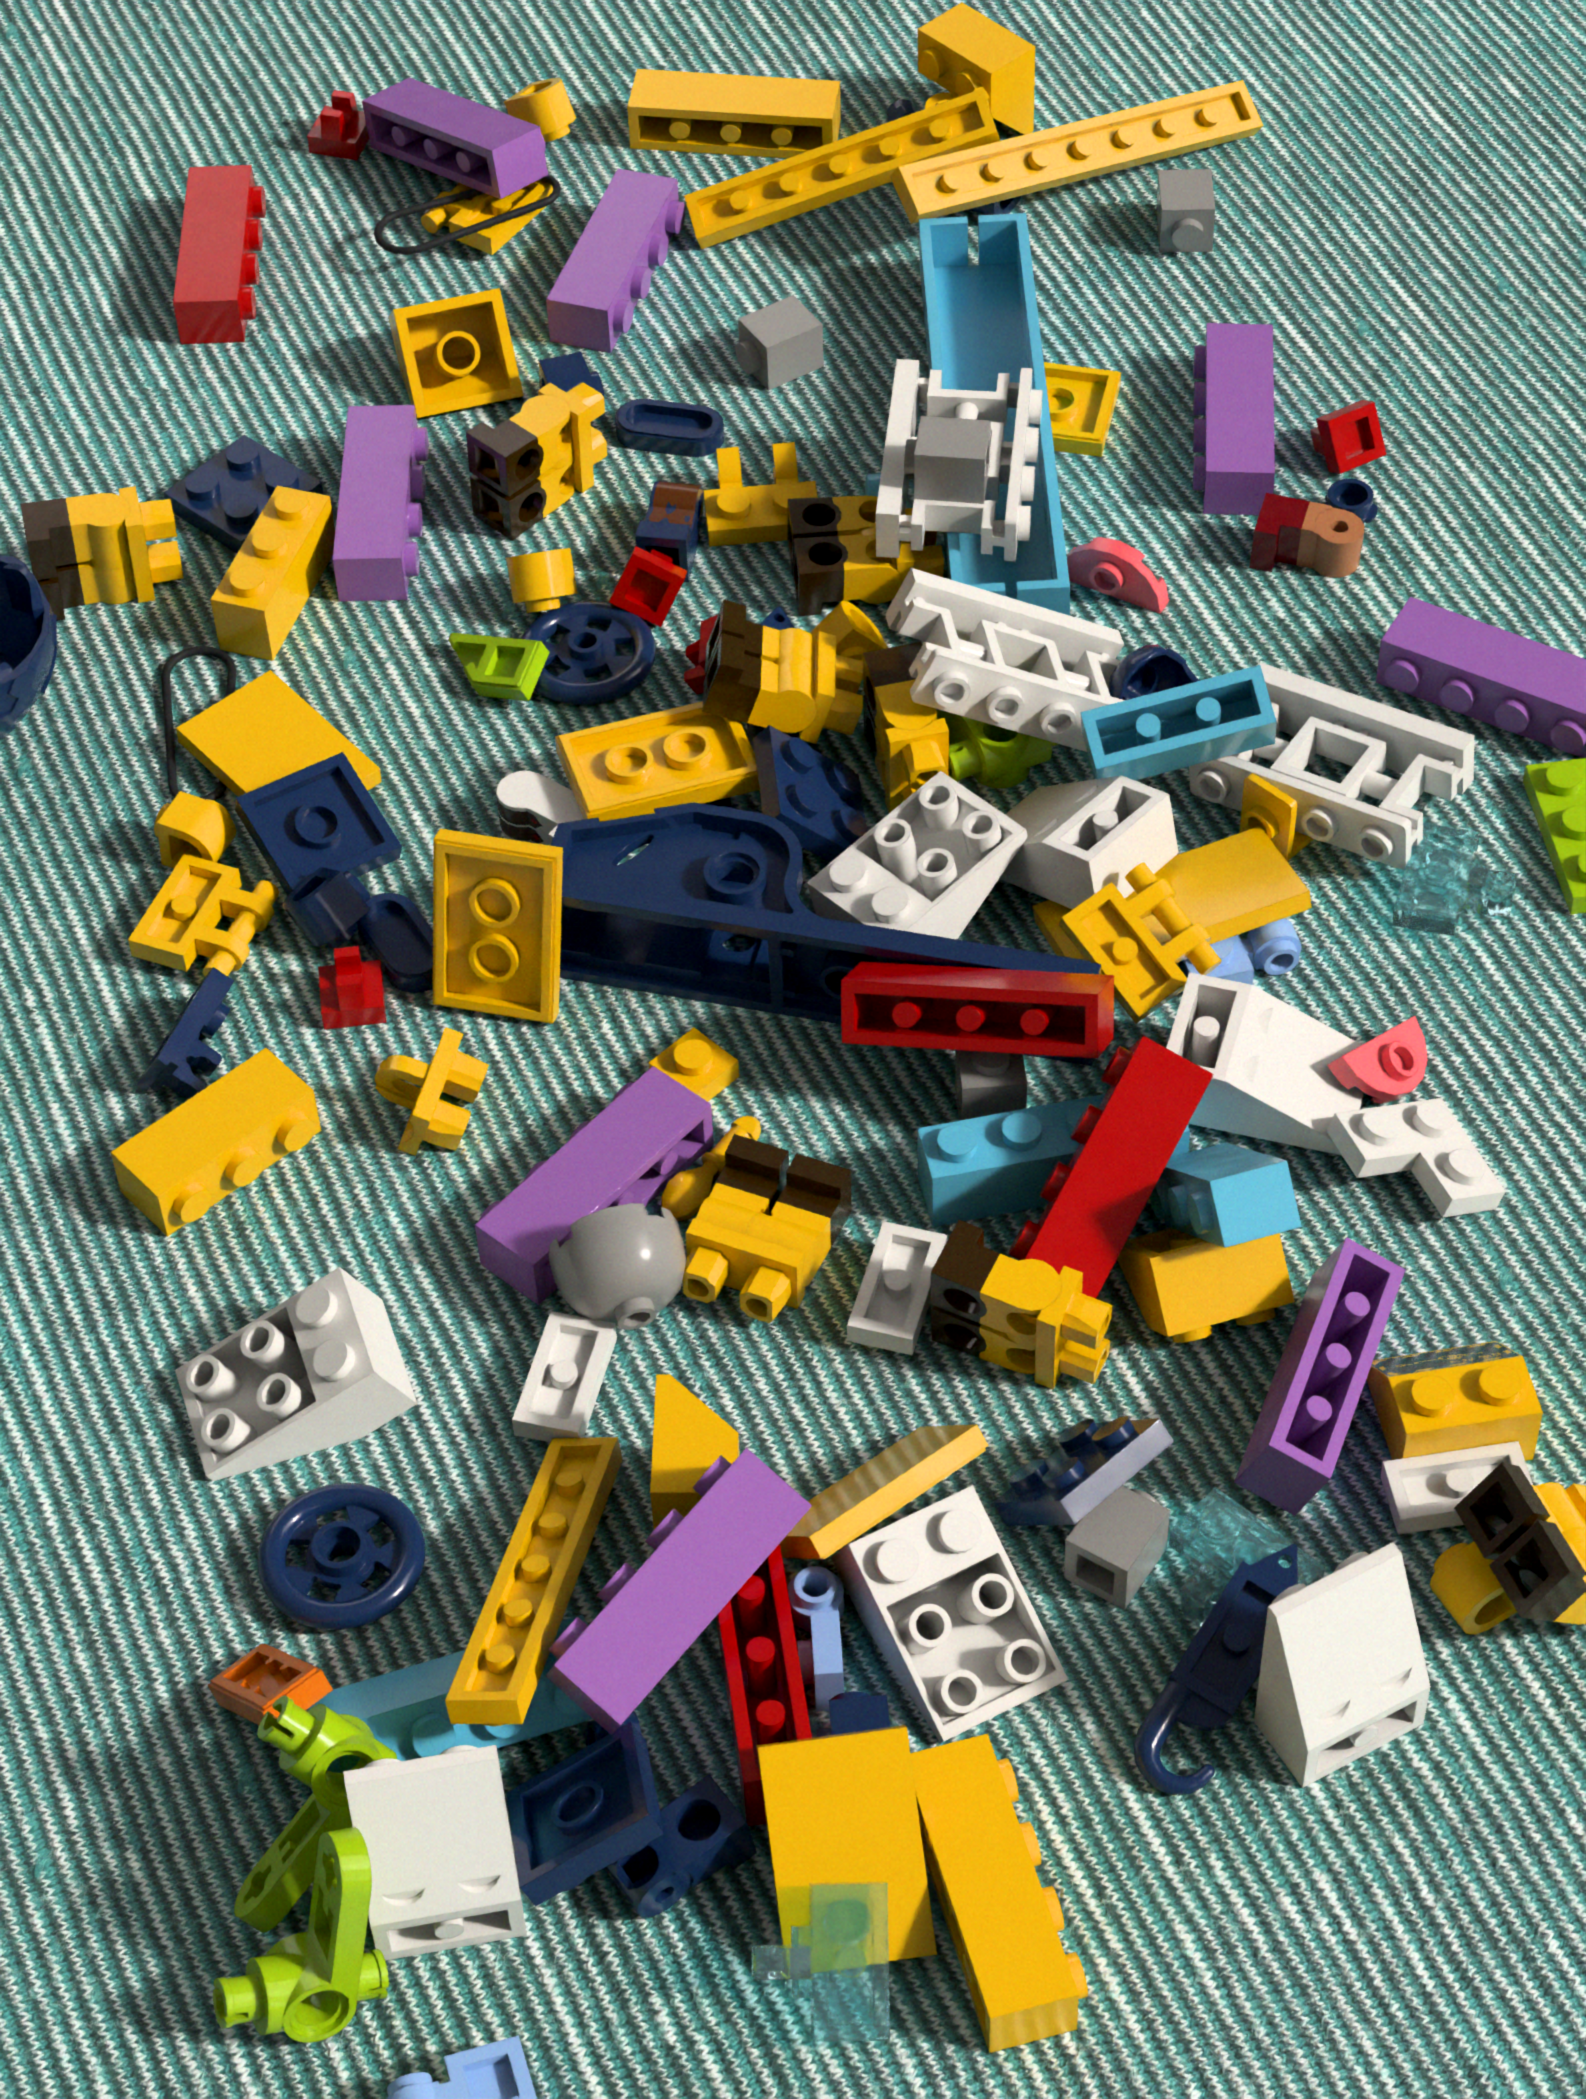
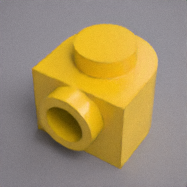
M561 78L532 82L504 101L509 115L540 126L545 142L554 141L567 135L570 132L568 125L576 119Z
M570 548L506 557L513 603L525 602L526 613L560 608L559 596L578 594Z
M848 601L839 603L810 632L815 640L819 631L836 636V654L862 662L863 653L888 648L873 622L859 608Z
M182 791L177 794L171 803L164 804L158 812L154 825V834L159 839L161 863L174 869L183 854L217 863L236 836V827L227 809L214 800L203 799Z
M1474 1541L1470 1544H1456L1443 1552L1434 1564L1435 1573L1430 1581V1588L1462 1630L1470 1635L1487 1631L1517 1613L1489 1566L1494 1560L1485 1559Z

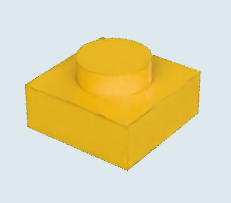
M694 1027L648 1063L649 1069L652 1066L656 1067L707 1102L739 1078V1061Z

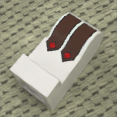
M517 771L502 778L497 785L496 796L500 827L503 834L509 839L551 845L559 823L584 820L572 790L539 773Z

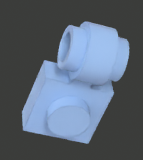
M1281 919L1248 931L1247 939L1241 940L1240 936L1236 935L1210 944L1222 962L1206 976L1253 985L1254 968L1256 970L1264 969L1270 975H1281L1289 972L1298 964L1302 948L1293 924L1287 919ZM1188 958L1178 963L1181 971L1187 978L1189 972L1200 974Z
M812 1566L796 1574L791 1579L787 1589L793 1622L805 1631L811 1632V1640L797 1641L803 1684H814L816 1712L829 1711V1700L840 1693H844L840 1619L844 1614L845 1604L844 1587L838 1576L826 1568Z
M519 2035L444 2056L448 2082L441 2084L438 2081L433 2082L432 2076L425 2072L401 2076L388 2085V2097L386 2098L537 2099Z

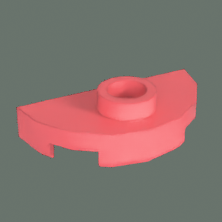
M1096 537L1093 538L1091 543L1078 545L1067 554L1069 581L1159 614H1161L1169 602L1167 585L1164 579L1160 577L1157 581L1153 572L1141 562L1145 555L1122 541Z
M1413 1016L1341 1056L1327 1066L1338 1081L1348 1090L1356 1086L1367 1095L1373 1096L1371 1101L1379 1104L1395 1101L1412 1092L1424 1078L1428 1061L1425 1037L1416 1016Z

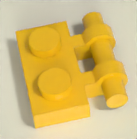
M537 180L502 199L489 194L464 199L430 209L421 217V224L430 233H436L443 226L449 227L450 233L544 199L553 192V187L547 182ZM458 183L450 192H441L433 200L473 188ZM545 207L456 240L493 255Z
M183 854L129 937L128 943L131 956L187 972L197 955H202L210 958L203 969L205 977L213 967L229 976L231 971L239 970L249 956L250 949L248 944L254 934L263 931L274 916L272 906L279 896V890L273 883L266 880L259 881L252 893L240 890L242 883L238 868ZM223 915L235 919L227 932L215 929Z
M1145 862L1134 867L1125 876L1127 882L1137 893L1135 897L1126 901L1111 882L1061 917L1059 926L1087 961L1101 964V974L1114 975V997L1135 1024L1184 990L1187 977L1177 966L1180 961L1188 958L1201 975H1207L1222 962L1208 944L1211 939L1209 933L1200 922L1193 924L1174 901L1173 898L1176 892L1165 878L1158 880ZM1153 914L1171 936L1172 940L1162 946L1142 921L1146 916Z

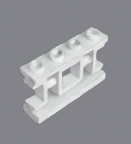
M896 360L876 507V557L899 558L901 541H911V550L922 551L925 531L981 534V554L992 555L993 546L1004 547V561L1016 562L1018 541H1029L1031 506H1023L1022 501L1033 502L1035 467L1026 466V462L1037 463L1039 428H1032L1030 424H1041L1043 390L1032 389V368H1021L1019 383L1009 382V373H998L996 392L942 389V370L930 369L929 378H919V360ZM919 403H927V416L991 420L990 468L984 504L914 499L912 515H905L909 479H914V475L904 474L905 446L907 439H917L915 432ZM1008 408H1017L1013 442L1004 441V426L1007 423ZM1000 484H1008L1005 520H995Z
M913 568L908 572L885 613L889 629L898 631V634L925 641L909 668L910 676L916 678L910 689L912 701L915 703L1087 752L1082 735L1080 712L1125 701L1112 697L1109 693V677L1120 663V660H1117L1116 657L1124 646L1119 630Z
M1259 662L1257 665L1261 666L1277 721L1276 735L1282 731L1295 737L1291 742L1276 737L1275 744L1189 766L1191 792L1210 802L1241 811L1244 779L1251 773H1254L1297 802L1296 832L1310 836L1317 841L1326 842L1365 856L1370 860L1404 870L1411 861V846L1417 847L1423 840V813L1411 808L1423 792L1452 801L1457 793L1463 795L1474 780L1475 735ZM1315 754L1353 766L1341 784L1304 771V768ZM1259 757L1274 762L1270 769L1254 763ZM1388 768L1403 775L1397 780L1382 775V773ZM1368 795L1383 802L1378 808L1361 801Z

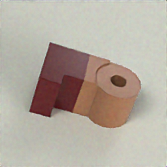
M1266 493L1254 529L1249 568L1272 572L1274 563L1280 562L1313 568L1319 574L1327 577L1340 578L1348 576L1355 572L1359 566L1364 537V523L1356 514L1343 509L1333 508L1331 505Z

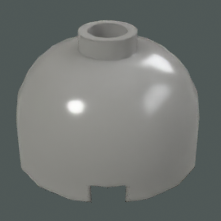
M629 1203L604 1208L572 1223L570 1227L573 1237L567 1240L561 1247H559L557 1237L552 1241L549 1247L548 1260L554 1280L565 1301L577 1314L593 1320L615 1323L616 1326L624 1330H632L651 1323L656 1318L657 1313L662 1311L681 1289L686 1266V1255L677 1220L670 1210L661 1207L662 1217L658 1215H647L645 1206L641 1203Z

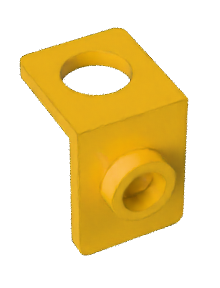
M1251 773L1244 779L1239 832L1241 833L1260 826L1288 862L1314 839L1299 832L1295 833L1297 802L1261 777Z

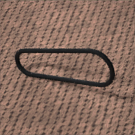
M547 175L538 181H544L552 185L553 192L548 197L420 245L410 247L395 246L385 241L382 236L383 228L397 218L486 193L470 189L399 209L385 215L376 224L374 230L375 240L384 250L394 254L411 255L421 253L552 204L559 197L561 187L558 180L551 175Z
M196 646L183 649L174 654L164 664L161 674L168 787L170 794L174 798L180 791L177 786L170 674L172 668L179 661L195 655L217 657L226 664L228 670L226 697L235 692L237 670L234 660L226 652L214 647ZM219 780L218 786L213 792L200 798L215 801L226 791L227 786Z

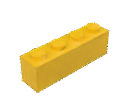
M637 69L627 105L630 149L790 158L838 140L841 125L840 81Z
M988 1733L910 1753L924 1857L989 2053L1077 2030L1079 1999L1088 1997L1084 1970L1077 1953L1065 1954L1057 1932L1064 1930L1061 1905L1054 1887L1042 1888L1035 1866L1041 1865L1040 1848L1031 1822H1018L1012 1803L1019 1801V1793L1015 1774L1009 1759H996Z

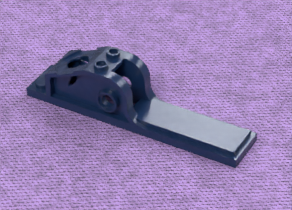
M693 802L655 808L652 814L599 822V817L559 823L550 845L563 847L560 978L841 1024V980L860 962L1101 974V964L1091 963L1087 960L822 918L811 912L799 898L803 883L802 848L797 836L781 821L762 813ZM645 844H649L644 850H642L632 859L617 865L623 858H625L635 849ZM736 936H744L755 942L753 947L742 952H734L723 946L725 941ZM1023 1054L1093 1066L1094 1058Z

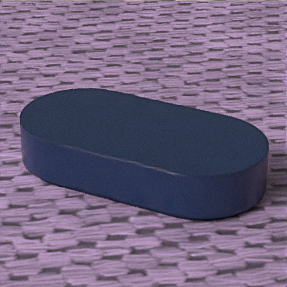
M636 399L622 405L615 414L617 439L622 445L630 449L688 457H702L716 452V449L720 448L724 442L723 418L716 410L706 406L653 399Z
M382 893L372 896L366 902L370 910L357 921L359 928L357 930L358 937L373 960L381 961L383 974L395 988L409 993H419L432 989L433 929L414 903L407 897L396 893Z

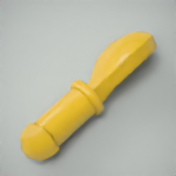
M743 1116L735 1120L731 1124V1129L714 1148L702 1155V1167L681 1171L669 1180L661 1196L662 1207L670 1210L677 1221L691 1218L699 1211L703 1201L710 1195L715 1180L720 1176L725 1166V1151L733 1135H740L756 1141L759 1139L761 1127L756 1117Z

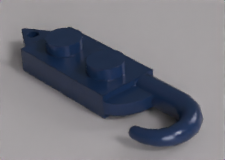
M1292 1544L1251 1565L1244 1561L1241 1562L1138 1728L1133 1744L1135 1764L1144 1780L1156 1790L1171 1795L1191 1794L1203 1788L1214 1776L1215 1769L1210 1764L1203 1765L1197 1772L1188 1776L1175 1775L1162 1765L1160 1750L1177 1722L1192 1729L1204 1731L1222 1729L1226 1724L1230 1723L1260 1674L1268 1606L1284 1590L1298 1584L1297 1545ZM1285 1560L1289 1563L1290 1567L1284 1568L1280 1566L1278 1561Z

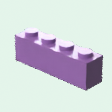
M407 78L362 100L371 148L499 199L548 175L545 158L546 145L540 126L412 78Z
M617 169L546 299L551 342L611 353L621 333L629 331L633 320L634 308L638 300H644L647 297L651 275L656 266L664 264L668 252V243L674 233H680L684 224L685 204L679 201L677 179Z
M1207 323L1205 346L1195 345L1193 379H1204V382H1194L1193 415H1203L1204 419H1194L1193 452L1203 453V456H1194L1193 490L1203 491V514L1259 515L1266 493L1273 494L1275 477L1273 325Z
M415 405L348 406L332 559L339 601L407 600L409 577L419 576V548L417 542H412V538L422 537L421 503L415 502L416 499H425L424 465H419V461H428L429 440L427 427L417 426Z
M1410 597L1381 639L1376 683L1561 751L1586 758V659Z
M654 1066L634 1083L625 1084L617 1092L611 1104L593 1120L583 1122L574 1130L569 1141L547 1161H540L535 1164L517 1188L502 1201H496L486 1208L479 1221L475 1224L480 1264L537 1305L542 1303L558 1288L548 1260L549 1247L552 1241L557 1237L559 1247H561L567 1240L573 1237L570 1227L572 1223L604 1208L629 1203H641L646 1207L665 1190L669 1180L679 1172L688 1169L714 1145L711 1104Z
M1346 1237L1312 1275L1234 1483L1295 1516L1331 1479L1404 1276V1268Z
M748 1448L732 1464L722 1455L719 1456L692 1487L702 1496L700 1501L685 1518L673 1508L645 1540L655 1550L654 1553L638 1571L625 1562L597 1594L607 1606L589 1626L577 1617L548 1649L559 1660L553 1665L546 1677L611 1735L622 1725L812 1507L809 1502Z

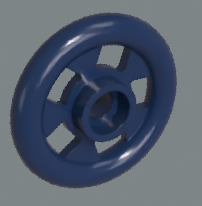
M577 601L563 604L557 609H551L534 620L521 637V639L542 641L550 652L544 667L559 661L560 665L567 670L556 677L543 667L534 690L550 700L574 706L603 704L632 692L649 675L656 655L655 640L648 625L639 616L603 601ZM587 624H601L609 626V629L604 632L598 629L586 628ZM559 631L567 634L560 640L558 645L546 642ZM632 643V656H616L615 644ZM605 670H608L611 675L598 681L587 682L586 677L599 675Z
M358 1483L326 1485L298 1496L274 1516L260 1542L257 1562L258 1574L262 1587L271 1602L292 1620L310 1627L326 1630L356 1628L385 1617L408 1598L416 1587L423 1570L426 1551L425 1538L413 1512L405 1503L391 1493L374 1486ZM347 1510L349 1521H333L322 1526L320 1529L318 1528L317 1517L335 1511ZM384 1522L393 1532L395 1539L378 1548L367 1530ZM289 1545H309L306 1552V1566H286V1553ZM341 1555L352 1556V1558L343 1562H332ZM375 1567H380L390 1574L372 1592L359 1585L372 1574ZM318 1582L325 1587L340 1590L333 1602L319 1600L308 1595L313 1583Z

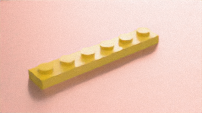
M982 88L684 195L696 239L701 249L892 182L890 176L898 166L998 142L1000 138L984 89Z
M618 1437L551 1439L445 1699L451 1724H483L486 1726L523 1724L550 1651L548 1649L555 1640L623 1460Z

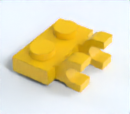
M795 442L772 444L774 484L743 487L739 447L716 449L719 489L703 490L709 547L787 540L788 499L818 498L816 481H798Z

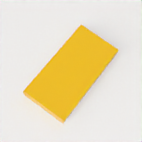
M1260 826L1178 854L1154 874L1158 880L1165 878L1176 892L1173 899L1193 924L1200 922L1211 936L1208 942L1209 945L1312 908L1310 891ZM1133 891L1128 897L1125 898L1126 901H1129L1130 899L1135 897L1137 893ZM1051 900L1033 905L1035 923L1057 956L1086 960L1059 926L1061 917L1072 909ZM1153 914L1142 919L1162 946L1172 940L1171 936Z

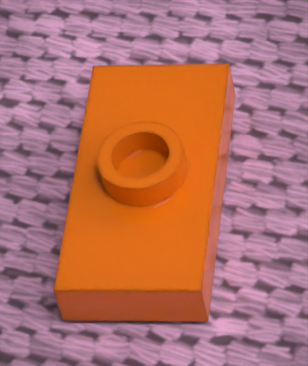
M262 1643L210 1680L211 1683L207 1685L220 1706L257 1725H260L267 1711L277 1718L279 1717L280 1712L273 1709L272 1704L282 1696L289 1697L294 1701V1704L307 1710L333 1691L322 1669Z

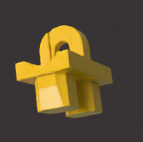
M445 1027L430 1064L404 1055H391L380 1063L375 1075L376 1089L379 1094L395 1104L412 1110L397 1149L416 1156L423 1140L433 1145L456 1151L465 1132L471 1111L439 1099L441 1092L473 1104L489 1064L458 1051L463 1033ZM402 1080H405V1081H407V1082H410V1083H413V1084H415V1085H418V1086H420L421 1088H419V1087H417V1086H414V1085H411V1084H409V1083H406V1082H404V1081H402Z

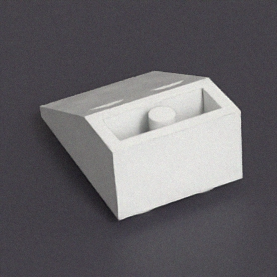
M939 771L807 882L816 915L822 918L958 939L1028 835L1026 828L944 772Z
M1122 775L1039 787L1005 814L1026 828L1028 837L999 879L1070 909H1074L1111 882L1122 896L1126 898L1134 891L1125 879L1128 872L1145 862L1152 873L1155 874L1179 853L1170 795Z
M1189 972L1166 1048L1214 1075L1188 1124L1341 1155L1326 1130L1334 1113L1359 1110L1362 1105L1364 1092L1356 1086L1348 1090L1338 1081L1327 1065L1361 1046V1044L1254 985Z
M340 1267L175 1370L205 1475L212 1481L361 1439L417 1404L383 1300Z
M973 1485L848 1544L831 1557L861 1621L940 1743L1069 1680Z
M1394 1542L1371 1554L1358 1552L1351 1555L1340 1563L1332 1574L1308 1586L1305 1584L1293 1585L1280 1593L1272 1604L1268 1606L1254 1722L1302 1788L1424 1724L1431 1686L1402 1553Z
M460 1745L448 1748L435 1756L406 1761L391 1758L380 1759L367 1764L364 1768L343 1771L352 1827H356L361 1832L370 1858L372 1890L368 1916L375 1948L382 1952L385 1961L527 1935L496 1745L481 1748Z

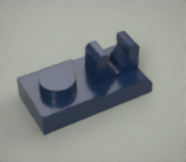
M214 967L210 970L191 994L136 1086L146 1092L149 1088L158 1092L165 1085L187 1100L205 1089L207 1083L197 1078L192 1073L190 1067H196L210 1076L221 1063V1055L198 1040V1037L202 1034L211 1039L227 1017L231 1008L222 1003L234 980Z

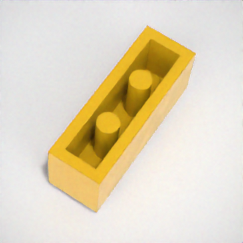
M277 485L210 599L220 650L270 661L274 660L333 556L335 526L330 496Z
M264 1048L111 1151L121 1193L168 1237L185 1224L201 1218L211 1206L239 1187L252 1183L262 1171L291 1151L304 1147L314 1135L321 1131L314 1090L270 1050Z

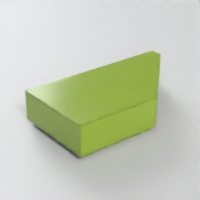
M451 633L448 639L452 648L457 653L472 687L482 697L529 701L550 653L542 641L462 633Z

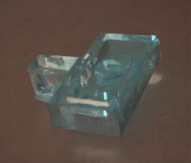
M1423 823V839L1418 846L1412 845L1411 857L1407 861L1393 910L1392 926L1454 936L1461 912L1464 915L1476 914L1477 912L1479 915L1509 917L1515 897L1516 874L1490 870L1486 866L1475 862L1479 842L1478 831Z
M1214 1487L1170 1530L1169 1546L1191 1561L1188 1570L1193 1573L1189 1580L1180 1588L1182 1599L1178 1611L1201 1627L1242 1561L1251 1565L1293 1543L1217 1487ZM1297 1547L1298 1584L1308 1586L1324 1578L1325 1567ZM1278 1561L1280 1566L1284 1568L1290 1567L1287 1561Z
M809 1883V1926H791V1944L752 1945V1977H755V1980L792 1979V1997L810 1998L811 2040L813 2042L890 2040L888 1883Z

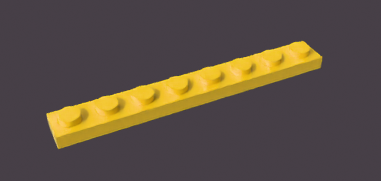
M1241 80L898 166L890 178L910 223L914 224L918 223L919 219L937 218L1254 136L1264 125L1244 81Z

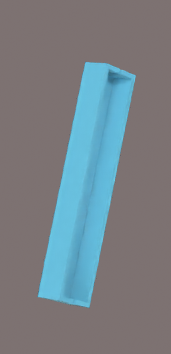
M1026 213L978 216V265L968 266L967 216L919 219L920 278L929 377L930 369L942 370V389L996 392L998 373H1009V382L1019 383L1021 368H1032V389L1043 390L1041 424H1030L1032 428H1039L1037 463L1026 462V466L1035 467L1033 502L1022 501L1023 506H1031L1029 541H1018L1016 562L1004 561V547L993 546L992 555L981 554V534L943 532L947 579L1070 616V581ZM1008 408L1007 423L1004 426V441L1013 442L1017 408ZM1000 484L995 520H1005L1008 484Z

